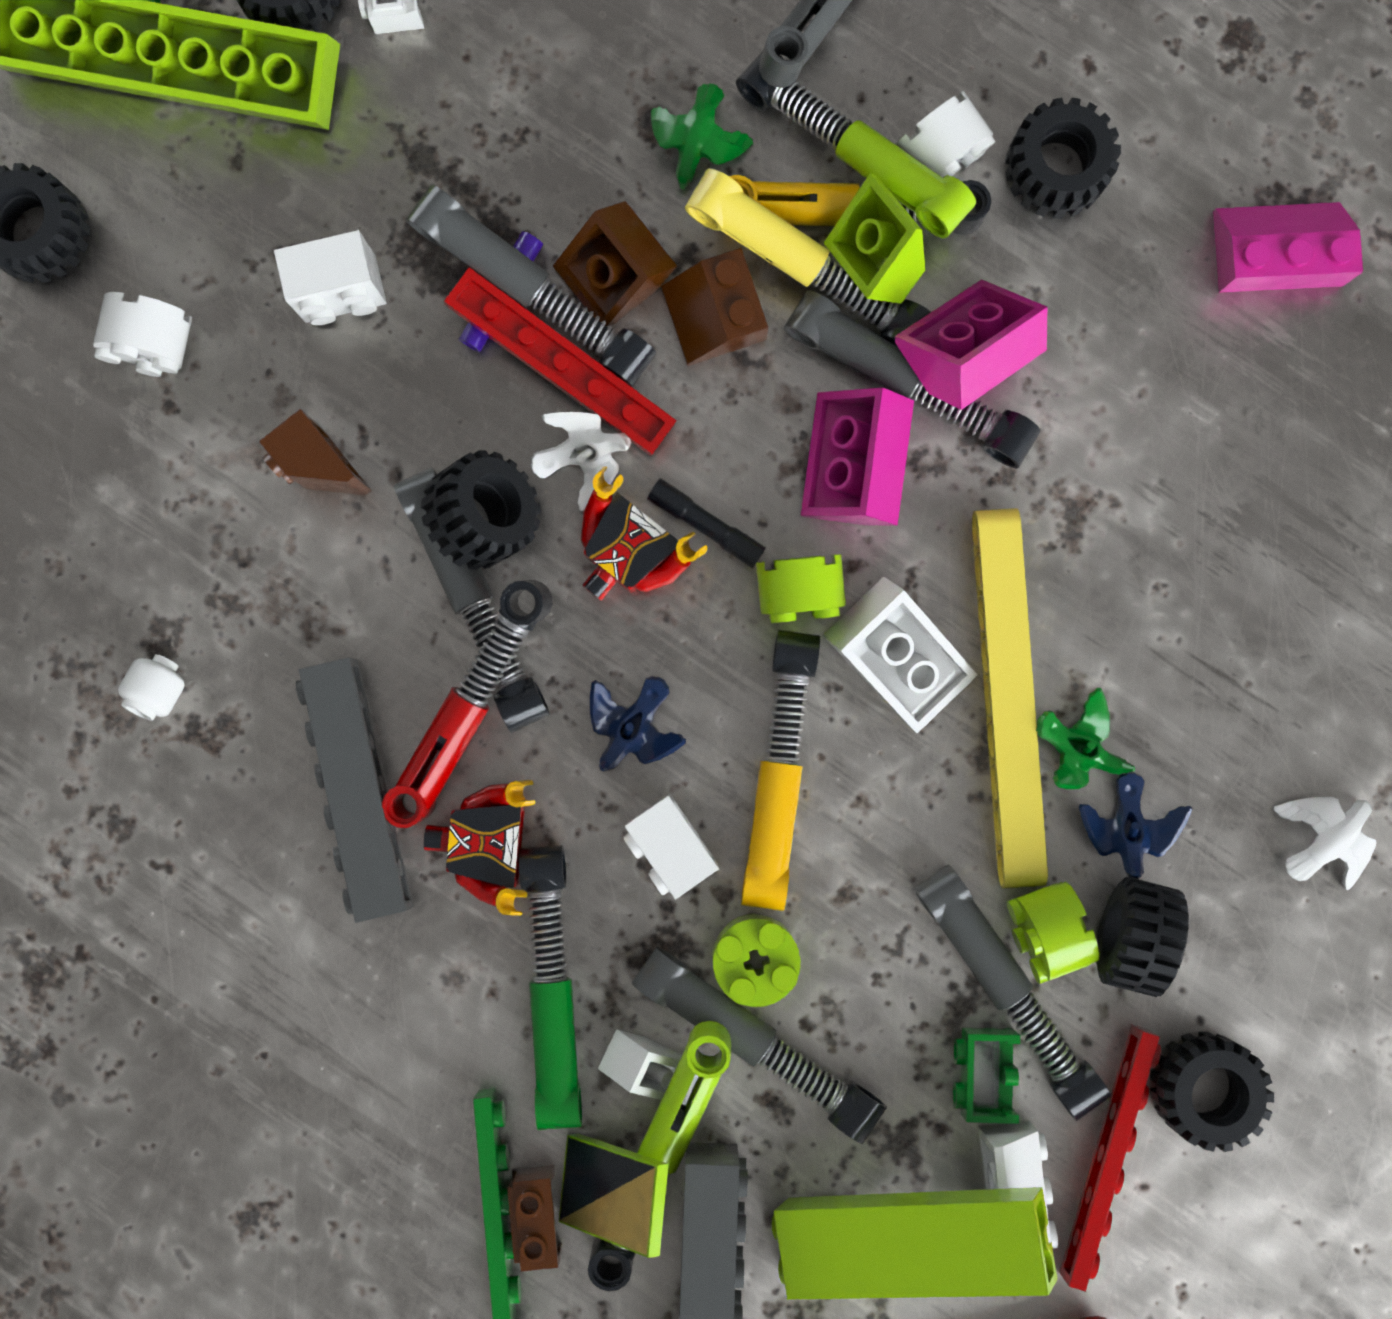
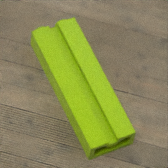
M1042 1187L791 1197L774 1210L772 1217V1233L774 1238L778 1240L781 1256L778 1273L781 1283L785 1284L787 1300L1049 1296L1058 1280L1052 1242H1048L1046 1229L1048 1218Z

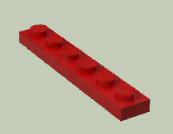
M470 267L444 300L445 306L592 414H598L601 420L615 431L625 433L633 444L649 456L653 455L676 423V419Z
M1131 1024L1111 1092L1112 1096L1109 1099L1059 1271L1069 1287L1084 1292L1087 1290L1089 1279L1093 1280L1099 1270L1100 1255L1097 1252L1102 1237L1108 1235L1111 1228L1112 1212L1109 1211L1114 1194L1118 1195L1123 1187L1125 1174L1122 1166L1126 1152L1130 1153L1134 1148L1137 1137V1130L1134 1124L1138 1110L1142 1111L1147 1104L1149 1087L1146 1085L1150 1069H1154L1157 1066L1161 1055V1045L1158 1043L1160 1036L1146 1028Z

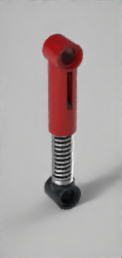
M536 580L516 581L509 584L503 590L500 598L499 620L494 623L497 628L491 629L493 635L487 636L489 642H483L485 649H479L481 656L476 655L475 658L478 661L471 663L474 668L467 669L470 675H464L466 681L460 682L462 688H451L395 787L390 789L384 796L382 808L386 820L391 825L398 828H409L428 818L434 811L437 797L489 710L487 698L491 697V691L496 689L494 684L500 683L498 678L504 676L502 671H507L506 665L511 664L510 658H514V651L519 650L517 645L523 643L521 638H526L528 632L533 631L537 622L544 619L551 611L553 605L552 595L549 588L542 582ZM524 590L529 591L535 599V607L530 614L524 613L518 605L519 595ZM404 794L411 795L416 802L415 813L405 809L402 800Z

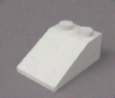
M885 577L879 580L823 635L846 662L916 733L924 728L978 675L902 588Z

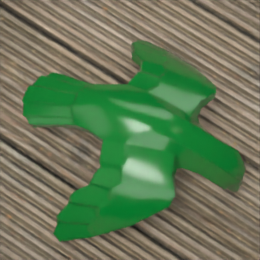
M702 84V86L698 87L695 104L687 115L675 116L674 114H669L667 108L663 109L660 106L651 110V125L659 146L664 149L676 148L679 151L676 178L681 190H685L689 183L692 182L696 167L702 157L707 158L712 164L720 165L735 159L753 144V139L748 134L741 133L740 131L732 133L723 131L721 127L715 124V110L725 96L723 90L715 84Z
M1096 688L1089 694L1087 701L1083 705L1084 712L1080 720L1072 728L1064 726L1053 711L1050 710L1044 711L1037 720L1036 731L1038 736L1050 742L1060 754V766L1058 770L1054 771L1053 776L1054 783L1059 788L1080 789L1086 787L1089 783V771L1093 768L1118 775L1135 771L1134 765L1119 756L1109 753L1101 744L1109 737L1110 714L1102 688Z

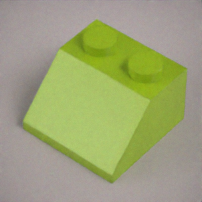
M870 173L824 241V245L830 250L831 254L867 299L902 304L925 272L923 233L919 225L878 176Z

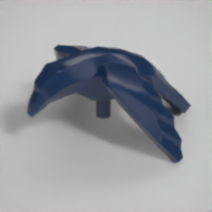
M655 676L646 678L639 697L628 708L617 705L611 699L610 691L606 689L602 682L595 680L591 683L590 718L593 731L598 735L610 738L607 748L600 757L599 768L601 771L614 769L631 752L636 755L640 763L648 764L665 758L686 744V739L681 734H675L674 732L661 733L652 724L657 708L670 694L669 686L665 680Z
M1129 772L1119 775V778L1116 779L1118 804L1114 819L1099 817L1097 811L1088 804H1080L1079 811L1090 841L1099 855L1107 856L1112 853H1119L1126 875L1140 879L1144 874L1143 854L1148 853L1155 857L1164 856L1179 838L1193 809L1191 806H1179L1169 811L1165 818L1155 821L1144 819L1140 801L1145 780L1141 775Z

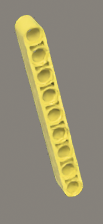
M1018 508L973 511L972 539L998 878L1002 889L1046 886L1048 867L1021 518Z

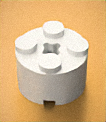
M962 91L958 97L953 96L916 124V133L910 138L905 134L898 140L896 145L941 177H944L946 175L952 176L961 169L960 162L965 168L970 166L986 153V150L995 143V140L992 137L994 134L965 92Z
M122 292L105 293L93 343L94 348H96L94 357L113 364H120L121 360L136 364L135 371L149 376L161 377L162 371L177 374L178 370L182 367L192 317H184L185 311L153 298L138 295L137 301L127 302L123 301L124 293Z

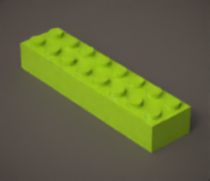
M0 0V69L329 130L340 43L328 34L145 0Z

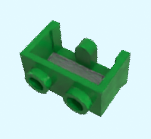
M962 1028V1039L955 1038L954 1063L955 1065H961V1082H954L953 1106L954 1109H960L961 1116L968 1123L1019 1124V1114L1012 1108L1013 1086H1018L1019 1084L1018 1068L1013 1064V1044H1020L1021 1035L1013 1028Z

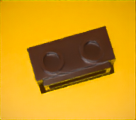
M555 1165L512 1169V1179L507 1189L514 1263H520L521 1272L559 1267L562 1243H557L551 1187L552 1179L555 1176Z

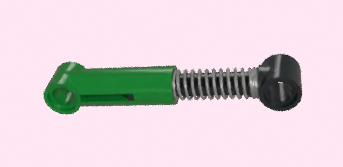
M564 846L520 848L521 889L529 894L530 900L528 902L532 903V908L528 909L533 911V915H530L529 918L533 919L534 922L530 924L531 927L534 926V930L530 933L534 934L535 937L531 939L532 942H535V946H532L531 949L536 952L532 954V957H536V961L532 964L537 967V969L533 970L534 973H537V977H534V980L529 982L536 1077L537 1130L582 1127V1097L580 1083H578L572 979L564 976L567 972L562 969L566 966V963L562 962L566 956L561 954L565 950L561 946L565 941L560 938L564 935L560 931L564 926L559 923L563 920V917L559 916L563 910L558 908L562 904L559 901L562 896L560 891L566 888Z

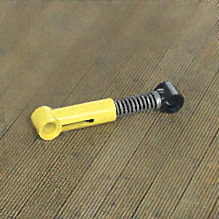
M710 168L707 169L685 205L686 212L698 223L712 230L722 231L805 287L815 282L814 287L821 286L820 291L826 289V295L832 293L833 299L839 298V304L844 301L846 303L845 308L851 306V312L857 310L858 316L863 314L864 320L869 318L870 324L874 323L876 328L880 329L881 336L895 345V336L931 313L927 308L912 300L904 299L902 304L867 299L846 271L843 270V267L841 265L837 266V260L831 261L830 256H828L830 250L744 194L741 186L723 172Z

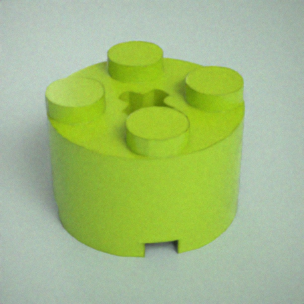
M832 554V563H825V556L821 557V555L773 560L774 569L765 570L764 561L756 562L761 614H769L770 623L796 621V612L811 611L814 619L840 616L839 607L846 606L841 554Z
M1054 883L1006 902L1014 924L1018 925L1017 928L1011 930L1014 942L1021 954L1029 953L1031 957L1029 959L1030 968L1038 984L1056 979L1099 961V949L1093 929L1086 930L1082 917L1087 916V913L1078 895L1069 883Z
M745 914L727 923L715 941L712 954L714 974L720 988L735 1003L750 1007L768 1006L783 999L796 986L801 963L799 950L789 930L779 921L762 914ZM758 950L760 956H768L762 960L761 968L754 969L752 964H744V962L750 959V951Z

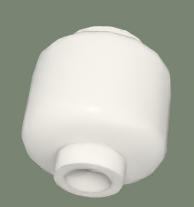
M155 654L152 660L147 658L134 660L118 688L119 695L124 700L121 704L122 707L150 721H153L156 716L165 717L169 715L185 686L182 677L176 673L179 666L168 658Z

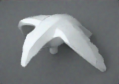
M584 412L544 414L542 418L546 424L562 427L568 432L569 438L556 447L535 452L531 457V469L540 478H546L562 467L580 465L584 472V485L579 491L577 503L579 511L584 513L591 493L594 490L593 477L603 467L607 466V470L604 472V480L611 485L619 471V464L612 458L611 454L627 451L631 445V440L625 433H603L601 431V417L598 414Z
M1311 797L1274 806V811L1281 818L1289 819L1292 822L1303 821L1311 825L1318 834L1314 842L1306 850L1287 858L1285 863L1287 873L1293 879L1307 881L1324 864L1340 858L1344 861L1346 867L1342 884L1346 890L1350 889L1362 874L1376 846V840L1365 835L1361 830L1365 821L1372 813L1369 802L1366 800H1356L1353 806L1346 812H1343L1339 800L1334 797Z

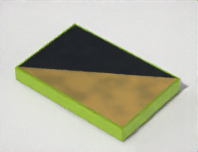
M580 1133L567 1134L558 1222L644 1257L660 1256L669 1164Z

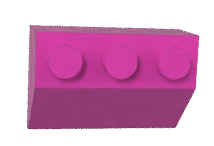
M1340 202L1216 208L1213 211L1219 293L1342 287L1363 272L1360 229Z
M981 279L895 336V343L928 394L962 410L1047 350L1048 307Z
M883 387L817 392L801 516L864 526H898L914 400Z

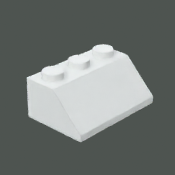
M1030 1121L1019 1122V1124L978 1126L985 1189L1042 1187L1047 1212V1205L1053 1204V1193L1049 1178L1043 1177L1042 1161L1048 1159L1044 1134H1038V1130ZM1048 1221L1046 1227L1048 1242H1052V1248H1058V1236L1054 1221Z

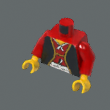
M607 466L603 467L593 477L594 490L583 513L580 539L585 548L583 553L597 567L582 586L602 601L616 583H619L630 593H633L635 590L649 592L672 584L689 567L692 561L707 552V545L701 547L697 552L693 551L689 546V540L696 534L695 532L689 533L678 541L618 492L613 497L612 494L623 484L624 478L620 474L615 479L613 485L608 484L604 480V472L607 470Z
M532 780L488 785L465 797L460 809L451 811L450 827L427 825L425 828L424 850L447 852L446 871L455 874L457 884L478 900L497 907V910L503 915L521 916L523 912L517 911L514 908L515 897H527L525 890L508 889L507 887L515 888L519 884V850L522 848L525 806L535 804V800L528 801L525 799L523 789L527 785H534Z

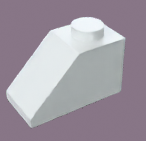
M616 1029L598 1069L630 1093L662 1100L682 1054L644 1036ZM696 1074L682 1102L683 1105H686L698 1079Z

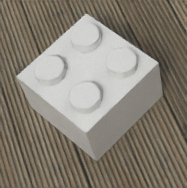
M359 230L274 250L285 301L305 323L311 322L312 325H325L334 322L336 316L351 312L355 316L368 315L375 312L377 306L387 304L376 256Z
M670 793L625 825L629 832L623 837L626 844L637 859L645 855L653 868L649 870L650 873L648 875L662 895L670 891L676 900L719 870L718 862Z

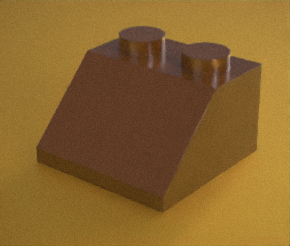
M624 201L596 210L556 260L553 267L584 307H587L588 312L593 311V317L599 316V321H605V326L608 327L609 325H614L653 295L677 268V265L629 204Z
M742 248L702 260L661 286L687 367L767 340L769 327Z
M301 409L259 441L268 452L262 457L265 463L279 478L282 476L290 485L296 482L308 490L363 496L372 491L323 428Z

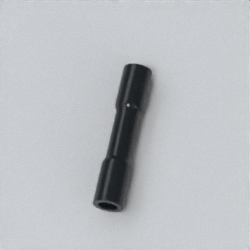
M662 478L657 481L647 497V500L676 519L685 521L717 542L723 550L752 569L766 549L765 546L738 528L729 526L694 503L689 496Z

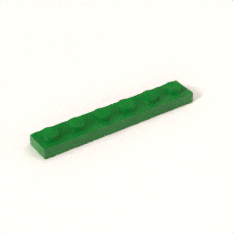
M496 1088L478 1090L473 1098L492 1317L493 1319H517L515 1303H521V1280L519 1275L513 1276L511 1259H514L512 1233L509 1232L507 1215H510L508 1189L505 1188L503 1172L509 1171L510 1157L508 1144H501L499 1128L505 1127L506 1124L505 1104L503 1100L497 1101Z

